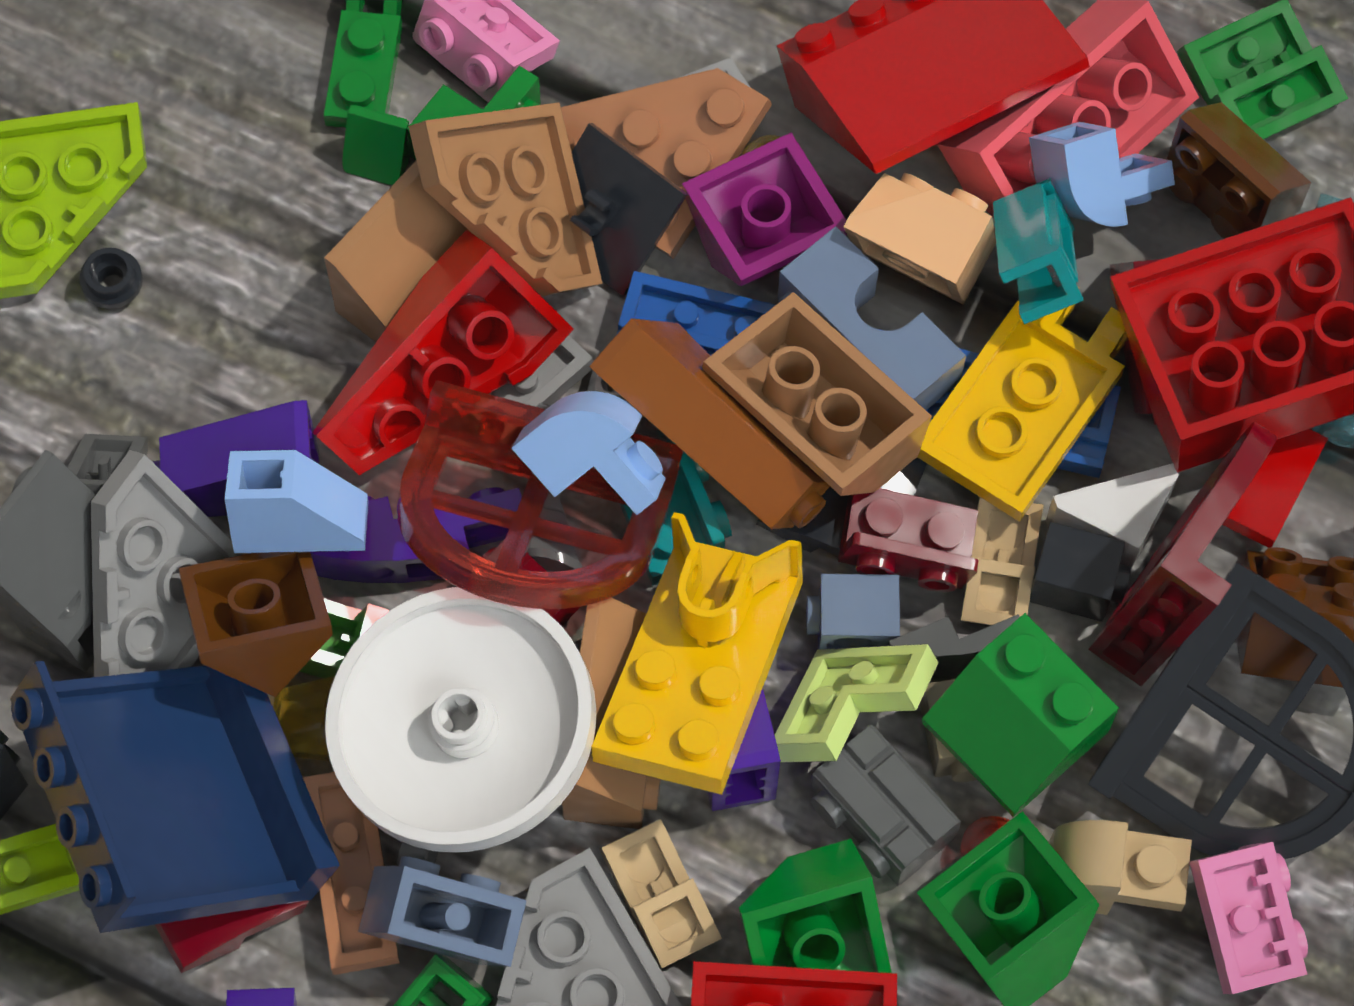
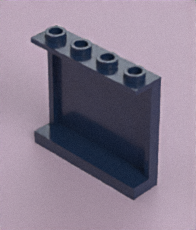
M36 661L11 696L13 721L16 727L23 731L34 760L33 769L36 781L46 791L56 817L58 838L61 844L69 851L79 877V891L82 901L91 909L100 933L311 900L340 866L267 693L208 666L52 681L45 662Z

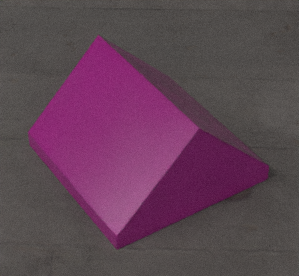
M791 132L682 183V190L688 193L685 199L711 267L739 286H743L791 263L835 226L845 236H848L844 229L847 220Z

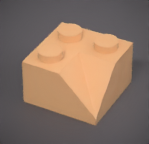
M884 173L850 214L844 225L850 241L864 255L962 305L965 303L996 245L993 218L985 213L988 205L983 200L958 188H955L950 196L908 173H903L900 180Z

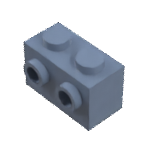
M401 856L399 866L374 867L358 932L478 965L511 967L527 900L499 893L501 883L489 878L462 873L460 881L438 876L440 865L417 858Z

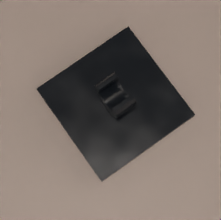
M589 123L571 152L585 210L579 215L572 216L570 222L592 237L602 281L620 295L625 296L627 295L633 272H641L688 193L595 124Z

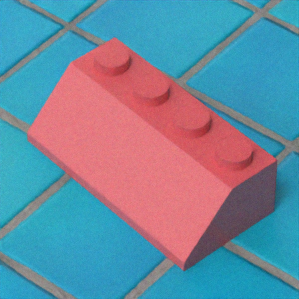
M1097 0L1066 28L1087 55L1089 68L937 144L963 190L983 200L988 205L986 211L993 218L994 201L1036 184L1029 137L1076 122L1116 129L1119 158L1134 153L1138 154L1199 98L1149 1Z

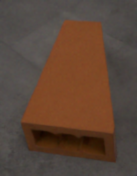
M631 318L589 367L770 529L793 528L794 525L802 528L813 520L826 504V500L822 495L830 485L702 369L703 361L710 357V355L679 323Z

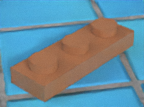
M335 772L303 777L340 865L320 889L333 975L400 964L397 942L358 932L374 867L385 866L379 828L352 802L342 788Z

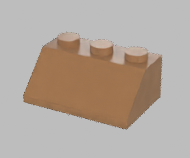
M417 160L324 257L335 311L375 342H377L423 275L468 230L423 189Z
M794 292L703 361L702 369L840 496L873 493L917 458L932 417L931 414Z
M589 592L580 654L590 674L595 692V739L646 613L603 593ZM591 749L589 759L579 780L562 802L563 818L570 821L641 829L644 809L657 810L661 779L593 762Z

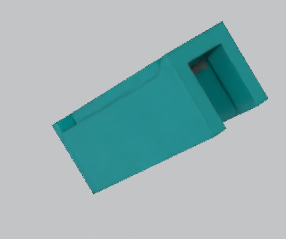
M1049 178L994 201L993 210L999 275L1004 284L1017 279L1019 314L1024 324L1084 301L1076 284L1079 280L1072 233L1075 231V228L1051 179Z

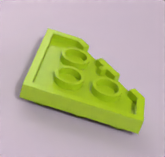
M138 102L0 121V299L37 294L147 168L142 117Z

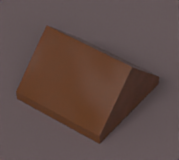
M310 552L248 553L178 568L201 664L271 696L276 697L333 635L332 625Z

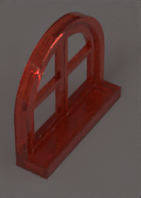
M436 380L429 396L425 425L401 478L397 502V519L401 533L413 553L428 568L449 583L479 597L512 606L536 609H566L598 603L622 593L643 576L653 559L674 496L684 453L682 449L676 444L635 433L630 437L634 443L637 441L645 443L656 454L663 468L662 474L666 479L656 501L638 515L633 511L622 540L541 519L540 517L550 491L511 448L522 429L546 409ZM448 457L528 478L529 481L517 511L434 490ZM594 466L566 488L627 505ZM434 509L508 528L509 531L496 563L471 552L453 539L440 524ZM533 535L607 555L591 565L559 572L521 570Z

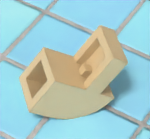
M1108 820L1075 821L1062 824L1054 829L1049 844L1099 903L1097 914L1108 915L1114 902L1180 912L1186 904L1192 840L1128 831L1127 822Z

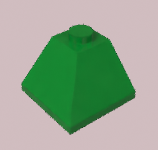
M1023 811L917 892L924 904L1003 1006H1030L1068 976L1099 907L1095 897Z
M851 838L788 856L739 907L751 965L892 973L873 879Z

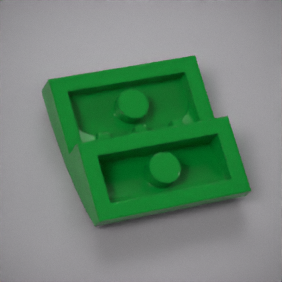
M1280 0L1194 40L1177 51L1186 71L1206 104L1211 105L1222 102L1263 140L1348 99L1322 45L1312 49L1288 0Z

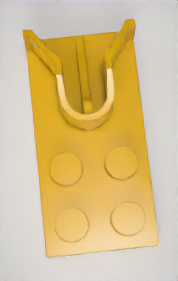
M674 512L671 517L674 548L591 746L593 762L722 795L803 583L802 545L799 541L788 540L758 556H753L695 542L685 515Z

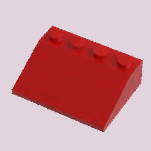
M858 0L849 7L848 11L824 23L807 25L801 28L795 37L776 46L795 108L875 174L1090 67L1087 55L1043 0Z
M1351 197L1110 276V285L1153 418L1177 473L1225 457L1253 422H1257L1277 436V439L1354 414V203Z

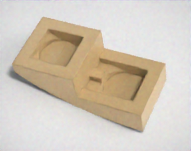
M979 497L978 517L972 557L979 560L977 574L965 585L960 620L994 625L1017 614L1022 616L1024 613H1028L1035 570L1034 562L1044 505L1032 503L1019 522Z
M661 819L599 848L626 905L660 968H664L722 939L694 879L689 878Z

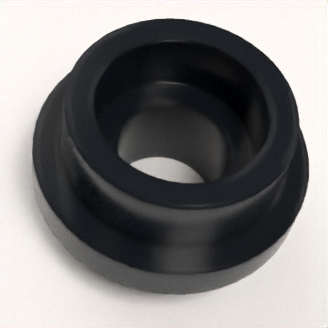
M102 248L92 253L85 261L80 271L79 280L85 297L91 303L101 308L114 309L125 306L136 298L142 287L143 274L138 261L128 252L117 248ZM110 275H119L123 278L117 285L111 287L102 286L103 280Z

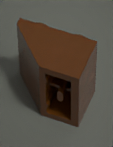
M1222 102L1190 109L1179 118L1167 160L1172 161L1175 185L1169 186V188L1180 200L1186 203H1193L1210 218L1215 231L1223 239L1295 216L1301 210L1311 182Z
M1280 547L1268 548L1264 552L1247 550L1245 558L1246 567L1326 618L1354 643V558L1336 556L1328 561L1303 558L1293 550ZM1256 612L1253 613L1238 636L1237 647L1241 674L1299 681L1317 655L1309 647ZM1328 664L1314 682V684L1343 688L1337 675Z

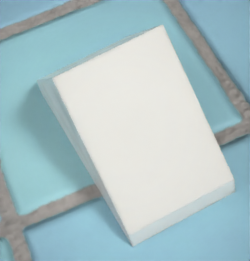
M1172 463L1055 495L1052 498L1047 514V524L1049 526L1050 522L1126 542L1120 564L1133 568L1170 498L1179 473H1177Z

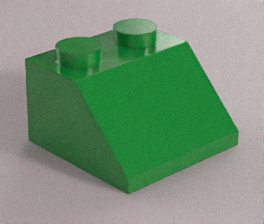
M1024 613L973 658L925 714L921 722L1007 812L1014 817L1109 732L1119 707Z

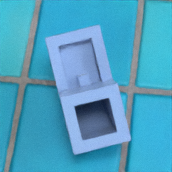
M1076 122L1029 137L1036 184L1050 178L1068 216L1111 227L1128 225L1126 206L1148 202L1152 199L1151 192L1175 185L1171 160L1137 153L1119 158L1116 129Z
M585 391L561 398L527 424L511 448L554 497L594 466L636 515L657 500L666 479L662 474L663 468L656 454L645 443L641 441L634 443L630 438L634 434L642 414L626 400L609 393Z

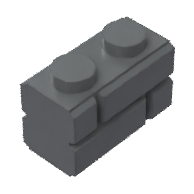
M873 725L865 728L848 742L842 749L837 761H826L813 773L811 790L815 795L810 799L812 806L831 828L837 829L843 825L859 842L856 848L865 865L877 878H881L887 873L897 886L901 885L957 836L961 821Z

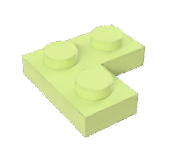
M929 645L817 650L775 733L781 762L837 761L860 712L917 710L939 663Z

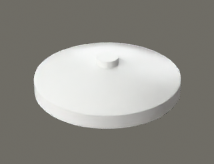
M473 586L452 587L425 593L403 602L376 620L353 644L335 675L329 693L325 721L326 744L332 767L342 788L356 807L375 826L397 840L418 848L439 852H470L497 846L521 836L545 820L561 805L579 780L589 759L596 728V701L591 677L580 652L563 627L547 612L532 602L506 591Z

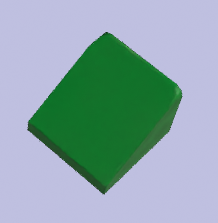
M350 105L347 113L342 157L343 170L348 174L392 186L404 174L410 159L407 136L409 121L362 106Z

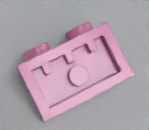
M424 0L413 32V39L418 45L488 103L519 65L529 72L554 58L560 42L559 39L511 0Z
M1273 842L1250 844L1239 847L1237 850L1189 862L1223 994H1235L1307 975L1303 959L1308 954L1306 935L1299 921L1292 917L1286 893L1289 892L1291 887L1290 873L1284 858L1279 853H1276Z

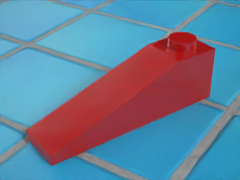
M466 230L423 275L312 433L358 475H361L423 439L428 429L457 412L464 415L480 406L478 400L507 383L514 386L531 376L574 328L492 247Z

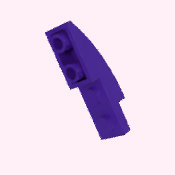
M500 487L482 489L469 496L468 501L444 507L439 503L419 505L409 510L405 517L397 519L393 518L388 496L378 499L368 496L365 550L315 551L310 553L317 576L333 580L361 583H409L438 580L466 574L468 567L472 566L470 548L505 540L508 536L517 537L528 534L526 510L519 488L507 491Z

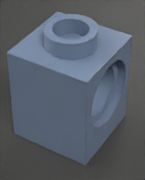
M821 574L818 596H807L806 634L818 635V650L888 646L890 640L900 637L899 575Z

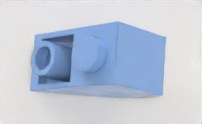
M297 450L230 451L225 505L234 553L365 550L368 515L367 493Z

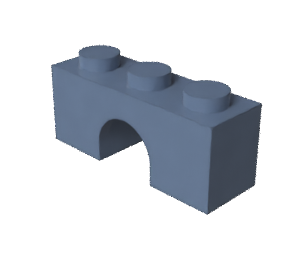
M835 226L780 271L778 303L794 292L920 406L927 410L959 383L966 355L923 312L907 325L896 330L884 331L866 324L860 318L857 311L875 296L879 268Z

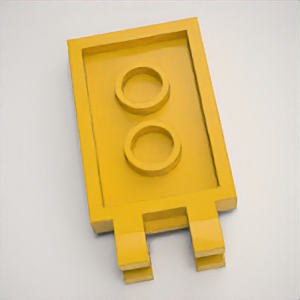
M1017 301L929 423L918 458L1020 522L1123 374L1125 366L1113 358L1120 351L1128 337L1120 312L1113 307L1110 308L1095 333L1087 342L1061 326L1074 309L1075 304L1024 324L1019 314V301Z

